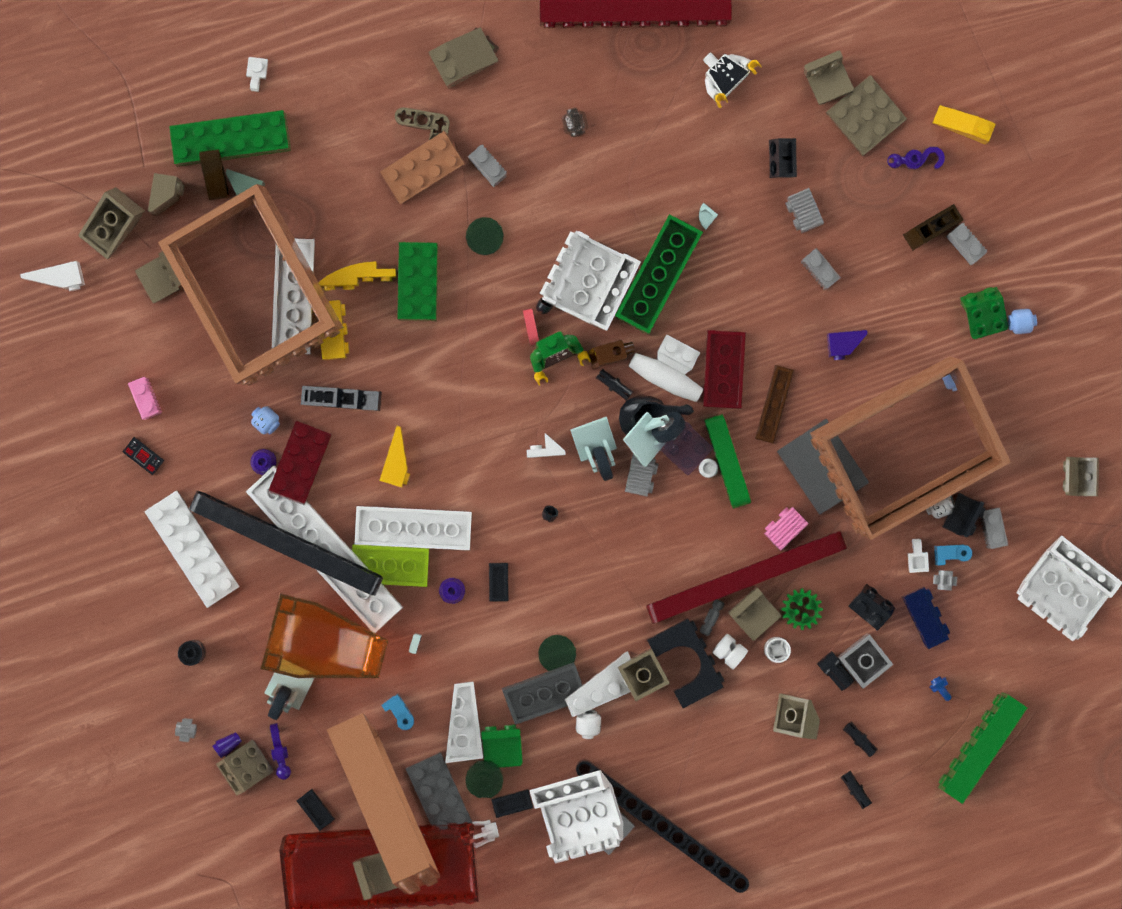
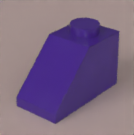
M867 330L827 334L829 357H834V360H845V356L850 355L867 335Z

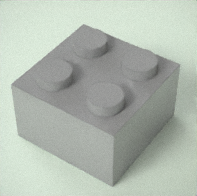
M867 633L837 657L863 689L894 665L870 634Z

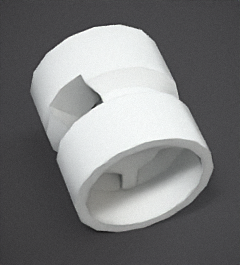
M726 634L716 645L712 653L719 659L724 658L725 664L734 669L745 657L748 650L741 644L736 645V640L729 634Z
M772 637L765 643L764 653L769 660L775 663H782L789 658L791 647L785 639Z

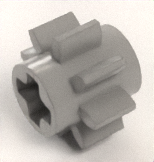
M939 570L938 575H934L933 584H938V590L952 591V586H957V577L953 576V571Z
M184 718L182 722H177L175 736L180 737L179 741L189 742L190 738L195 739L197 724H192L193 719Z

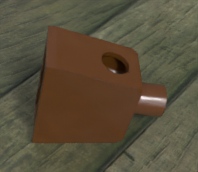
M622 340L594 347L588 351L592 368L597 369L627 359L628 354L635 353V347L633 342L623 344Z

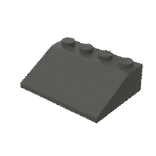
M827 419L822 420L777 451L819 515L842 501L836 495L835 490L837 488L835 484L831 483L827 476L829 472L827 467H824L819 460L820 453L818 449L816 450L811 443L812 436L810 433L829 423ZM838 436L831 439L856 492L867 485L869 481Z

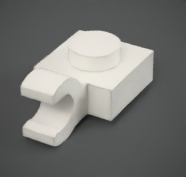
M248 58L246 76L251 78V91L259 92L260 79H266L268 59Z
M912 539L913 553H908L909 573L929 572L928 552H922L921 539Z

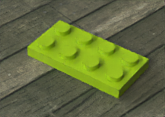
M352 544V551L369 570L383 576L381 582L383 585L427 587L429 548Z

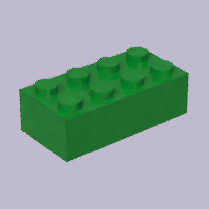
M399 242L397 319L399 321H437L438 243Z

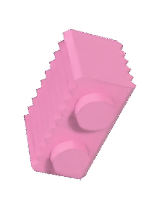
M142 377L128 383L141 418L146 420L161 414L162 411L157 403L156 396H154L155 393H153L154 390L150 385L149 379Z
M786 507L779 514L781 518L778 521H771L765 527L767 531L764 534L779 550H782L808 525V522L793 507L790 509Z

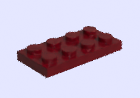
M707 330L703 407L742 409L746 332Z
M296 421L268 492L305 505L332 434Z

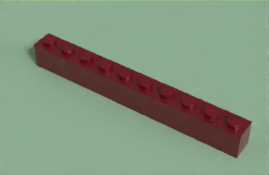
M540 0V26H544L546 29L555 28V25H563V28H574V25H582V28H593L594 25H601L602 28H612L613 25L629 28L632 25H639V27L646 28L651 27V24H659V27H670V24H678V27H688L689 24H697L698 27L716 24L718 27H724L732 21L731 0Z

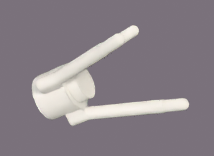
M490 820L472 821L471 824L466 826H485L481 828L482 833L463 838L461 842L483 837L484 840L467 848V851H471L488 842L495 841V838L499 837L496 822L491 823Z

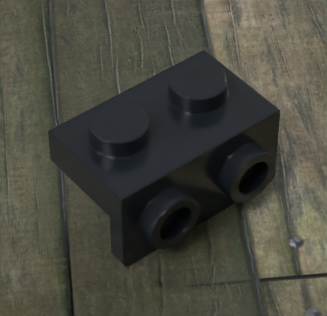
M868 584L863 587L861 592L848 605L877 631L892 616L895 610L891 601L883 598L874 587H870Z

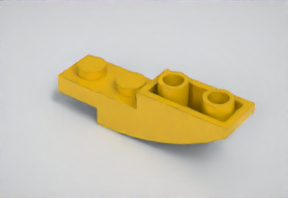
M376 261L358 263L327 275L319 281L321 287H324V290H335V287H343V290H354L355 286H359V279H362V282H373V279L381 278V282H391L393 278H397V270L378 269Z

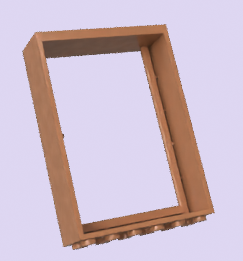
M258 184L252 186L158 242L236 384H247L250 386L258 381L257 378L261 375L267 376L273 373V368L279 365L281 367L291 362L290 359L292 357L304 355L307 353L306 349L311 346L315 348L323 344V339L337 336L340 334L339 330L344 328L266 187ZM255 204L283 255L282 260L287 262L319 322L243 365L179 248Z
M951 356L810 433L812 436L811 443L820 453L819 460L824 467H827L829 471L827 476L837 488L835 490L836 495L840 500H843L845 504L843 509L847 516H851L853 520L851 525L854 531L870 540L1010 463V459L964 361ZM950 374L986 451L872 515L867 516L831 439L889 407L894 408V404Z
M362 713L327 729L392 883L404 893H409V895L420 891L419 887L423 885L428 887L437 883L440 874L375 727Z

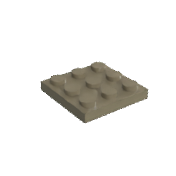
M871 75L855 87L853 92L848 93L826 112L862 156L907 120L905 115Z

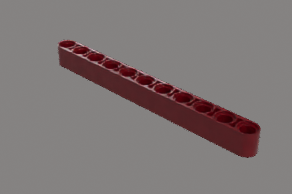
M840 530L648 604L646 608L652 624L846 550L847 546Z

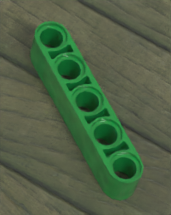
M723 414L705 419L708 435L732 508L735 509L751 504L747 486Z

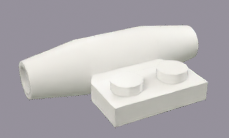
M669 335L665 336L657 351V360L635 353L629 363V367L644 379L673 395L697 402L703 391L702 387L685 375L692 370L700 352Z

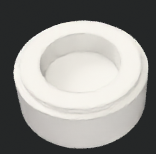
M704 459L699 464V472L706 478L713 477L718 472V464L713 459Z

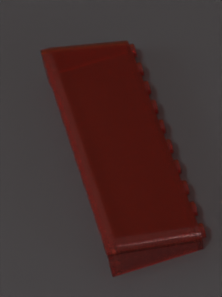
M464 822L462 824L447 823V825H439L448 826L447 829H440V827H436V824L418 825L440 874V878L437 879L438 882L428 887L423 885L419 887L420 891L411 895L396 888L373 895L372 898L366 900L363 898L353 862L357 859L379 853L370 829L285 835L282 838L279 853L286 909H396L404 906L414 908L420 905L432 907L437 904L454 905L456 903L473 904L479 902L474 824Z

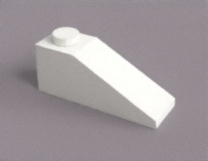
M78 261L20 274L22 279L69 289V291L81 289L80 286L85 285L80 262Z

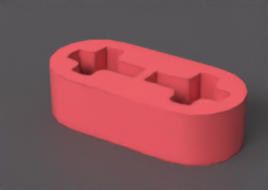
M532 308L523 310L530 346L536 345L539 338Z

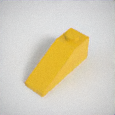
M939 105L932 122L935 125L982 144L989 142L996 125L978 116Z
M396 426L379 481L403 488L404 484H408L410 474L407 473L408 465L402 428Z

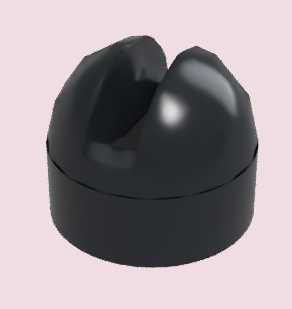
M542 298L536 304L537 312L541 311L542 315L547 314L553 308V305L542 300Z
M545 506L542 518L549 523L553 522L558 516V510L553 506Z

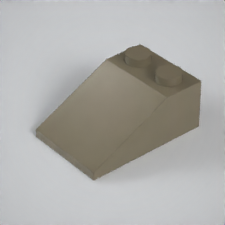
M481 27L428 52L448 89L498 62Z
M115 187L103 194L78 236L106 259H109L137 225L145 210Z

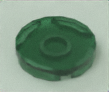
M482 217L475 219L466 230L467 244L476 254L484 256L494 254L503 243L504 234L502 227L492 218Z
M551 635L540 644L538 651L539 661L548 671L575 662L576 648L573 642L566 636Z
M477 761L467 770L465 778L466 787L471 794L478 798H492L502 789L504 781L503 772L498 765L491 761Z

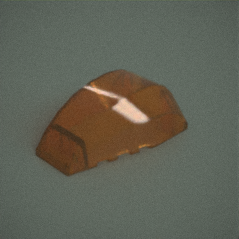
M280 593L260 669L294 678H379L389 640L318 601Z

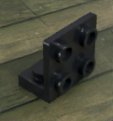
M958 493L954 501L955 508H953L952 514L947 515L942 528L961 537L968 538L976 530L977 525H975L977 518H981L984 514L985 508L983 506L985 503L975 501Z

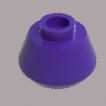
M260 449L254 452L250 464L254 472L264 475L271 467L276 466L277 460L270 450Z
M457 578L445 579L439 587L440 597L446 603H458L465 595V586Z

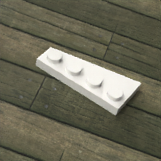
M628 651L565 699L572 717L630 693L618 669V666L631 659Z
M474 681L454 684L445 763L482 759L483 750Z

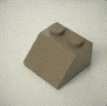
M154 173L148 212L158 216L179 201L180 196L184 194V185L178 177Z
M651 648L618 666L635 701L670 684Z

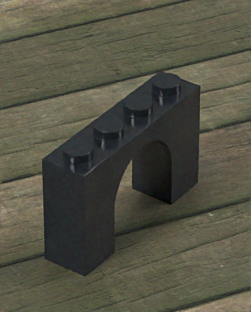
M688 618L647 639L656 657L679 646L689 647L698 654L700 670L697 676L692 681L673 690L682 708L724 688L722 683L725 682L720 671L716 673L713 667L716 663L711 654L707 656L704 650L707 646L703 638L698 639L695 633L698 629L694 621H689Z

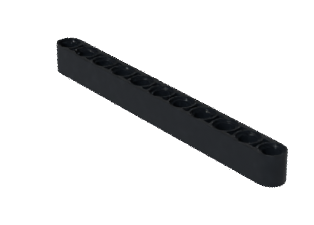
M196 491L189 510L367 594L376 596L383 580V576L204 492Z
M587 759L580 760L576 765V772L579 776L584 775L579 771V767L582 764L590 766L588 773L601 770ZM601 770L612 787H619L621 789L620 795L615 796L620 807L736 892L743 893L748 889L749 881L742 872ZM629 798H634L637 804L635 807L629 808L626 806V801ZM646 809L652 812V816L649 819H644L641 816L642 812ZM660 821H665L668 824L667 828L663 831L657 828V824ZM677 832L683 834V839L679 842H675L672 839L673 835ZM691 844H697L699 846V849L696 853H690L688 851V847ZM708 855L714 857V861L710 865L704 863V858ZM722 867H728L730 872L728 875L722 876L719 874V870ZM738 878L745 880L743 887L735 886V881Z

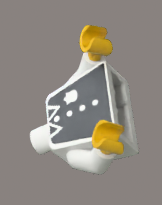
M710 52L703 59L710 67L705 74L706 78L704 80L707 93L716 101L717 106L721 108L720 102L726 101L728 103L726 97L749 75L750 71L756 75L757 72L754 68L757 66L761 68V64L757 60H750L734 54H724L718 60Z

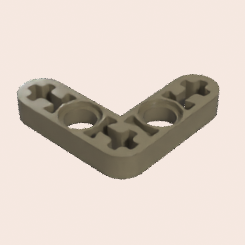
M405 107L399 108L395 112V119L399 125L429 130V140L440 134L434 133V130L438 132L439 126L436 124V121H440V118H443L446 125L442 126L441 132L445 131L448 135L450 122L446 115ZM406 112L407 116L412 117V113H415L414 124H411V119L407 118L402 122L398 115ZM425 115L428 118L427 123L419 125L417 123L418 116Z

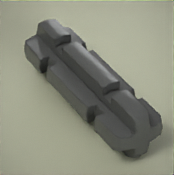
M718 599L713 601V608H710L704 620L705 624H702L699 630L702 634L710 635L711 627H714L720 615L719 611L725 605L724 602Z

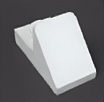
M546 433L545 449H542V445L530 446V450H527V458L565 455V450Z

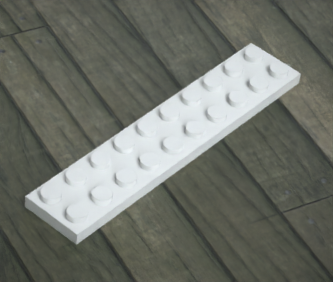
M276 466L271 467L246 491L277 527L367 568L307 500L305 505H301L268 492L277 470ZM318 571L374 634L403 608L382 583L376 596H373Z

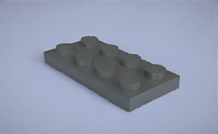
M573 662L504 687L502 691L514 723L519 724L566 707L565 699L580 688L582 682Z
M441 752L406 768L437 839L472 823V819Z

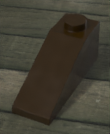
M953 204L903 234L912 251L962 222L963 218Z

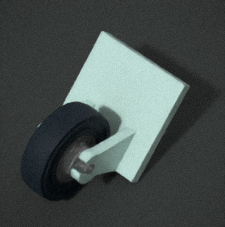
M646 412L623 440L643 467H646L666 442L675 439L683 431L686 423L678 412H672L658 418H652Z
M607 417L570 429L581 462L588 459L594 473L599 471L604 481L612 479L611 467L616 464L611 451L617 449Z
M281 658L265 691V694L270 696L267 703L272 705L268 717L277 720L282 711L288 713L291 707L299 710L316 675Z

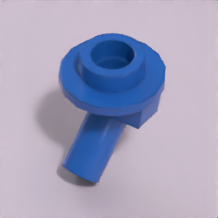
M939 676L930 681L932 685L929 688L933 692L939 691L945 701L951 700L952 696L945 688L948 685L946 677L942 679Z

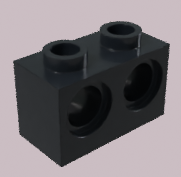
M796 138L769 140L770 178L797 177Z

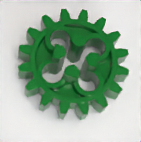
M800 588V593H797L794 589L792 596L790 594L786 595L788 601H782L786 604L785 607L781 608L782 611L786 612L782 617L788 618L786 623L788 625L793 623L794 629L798 625H800L801 630H804L805 625L810 629L811 623L818 624L815 620L816 618H822L818 614L819 611L823 610V608L818 607L822 601H816L815 599L818 595L814 594L811 596V590L809 589L806 593H804L803 588ZM808 597L809 602L804 605V608L812 609L814 615L808 616L807 613L802 612V619L797 622L795 616L800 611L798 609H791L790 603L795 602L796 605L802 606V599Z

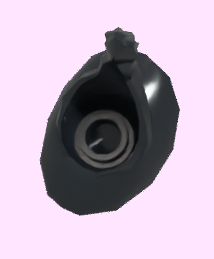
M636 396L628 399L620 408L619 422L621 430L627 435L646 412L652 418H658L672 412H678L680 415H690L694 410L688 404L683 406L664 405L662 400L653 396Z

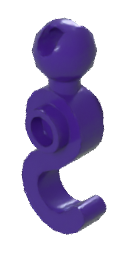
M929 147L923 154L918 150H911L904 157L896 153L891 154L887 159V163L891 168H899L901 164H905L907 168L915 170L922 166L929 154L934 153L938 156L934 169H938L943 165L945 156L940 148Z
M278 723L270 724L274 749H271L273 761L277 760L279 766L276 770V775L278 778L286 780L291 774V769L285 762V758H289L286 746H282Z

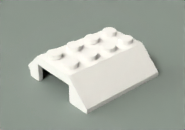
M570 231L564 243L568 245V248L562 247L556 259L560 264L559 266L553 265L547 277L551 282H545L540 292L543 295L542 300L572 316L607 331L641 261L627 254H621L589 238L588 235L580 231L575 233Z
M1061 535L1043 553L1024 578L1016 593L1019 595L1018 600L1027 607L1033 605L1032 611L1043 619L1047 616V622L1058 631L1063 628L1062 634L1071 641H1074L1084 635L1088 629L1086 627L1107 598L1113 597L1122 585V581Z
M601 770L529 790L535 809L541 807L551 844L546 846L549 857H552L555 863L569 860V855L571 859L585 856L586 850L588 854L604 851V846L606 850L618 847L620 841L623 840V820L612 785Z

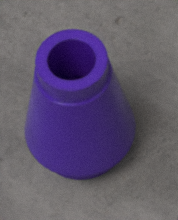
M235 732L215 741L216 743L212 747L220 758L227 757L242 740Z

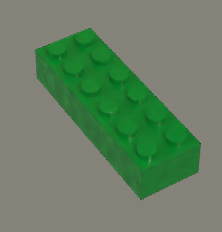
M284 110L169 126L174 164L177 167L201 164L199 152L219 149L222 161L291 151Z
M669 214L619 307L615 318L649 335L703 231Z
M1002 692L995 696L992 701L994 705L990 711L986 710L982 715L981 719L983 721L980 726H975L970 734L972 737L969 742H965L960 748L961 754L959 757L951 761L949 765L951 769L947 775L944 773L938 781L940 784L938 788L961 804L965 802L1028 708L1006 693Z

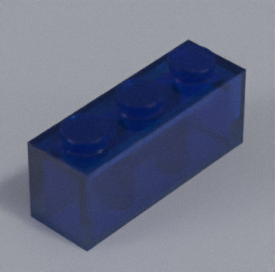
M920 587L901 596L927 649L949 640L948 635L950 631L946 624H942L939 618L942 617L941 612L937 606H933L931 600L934 598L929 589L926 590L925 587Z

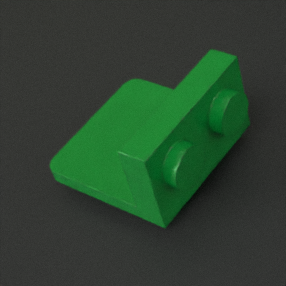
M989 287L983 291L968 293L966 296L960 297L961 305L967 314L972 339L982 338L1008 329L1003 296L997 287Z
M516 724L504 725L502 729H497V726H487L485 730L481 731L484 766L486 768L522 765L520 727H516Z

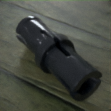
M602 369L599 372L600 374L596 376V379L608 386V390L616 392L627 401L630 395H632L633 390L622 384L619 378H614Z
M852 721L842 729L868 757L874 755L878 750L869 741L867 735L862 733Z
M851 770L841 776V779L850 790V795L854 796L862 809L872 804V801L863 790V785L859 784Z

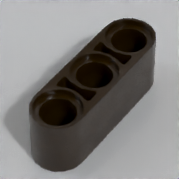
M220 150L199 152L209 201L229 198Z

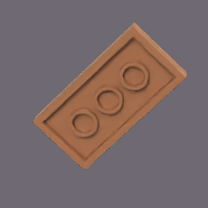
M443 131L383 169L380 173L398 202L402 204L463 166L465 162L447 133Z

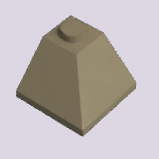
M779 693L773 731L800 738L817 739L820 719L812 701Z

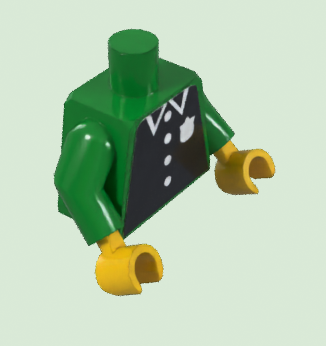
M559 331L536 342V348L531 353L530 360L533 370L536 372L534 379L539 386L540 380L543 378L546 383L548 382V378L542 370L576 354H578L577 357L581 366H584L582 361L584 359H588L591 362L588 352L583 351L584 348L575 335H565L562 331Z

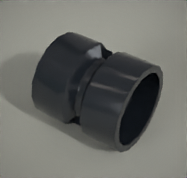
M198 640L186 641L178 649V658L184 665H196L202 662L206 656V648Z

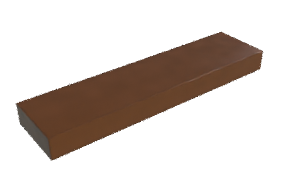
M775 365L755 439L774 444L794 370Z

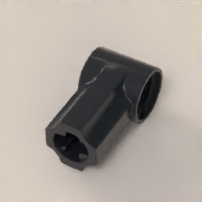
M832 651L817 663L820 669L833 680L841 691L847 689L854 682L851 675L843 668L842 663Z

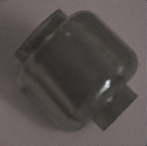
M577 108L566 110L567 114L562 116L565 134L571 137L584 135L588 129L585 112L578 111Z

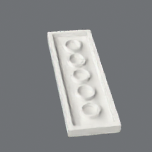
M295 239L314 273L315 239ZM277 244L275 252L272 348L312 326V307L287 262L282 260L283 255ZM311 347L306 349L307 353L305 354H311Z
M178 491L173 492L144 511L207 608L240 587Z
M357 506L355 545L470 550L472 512Z

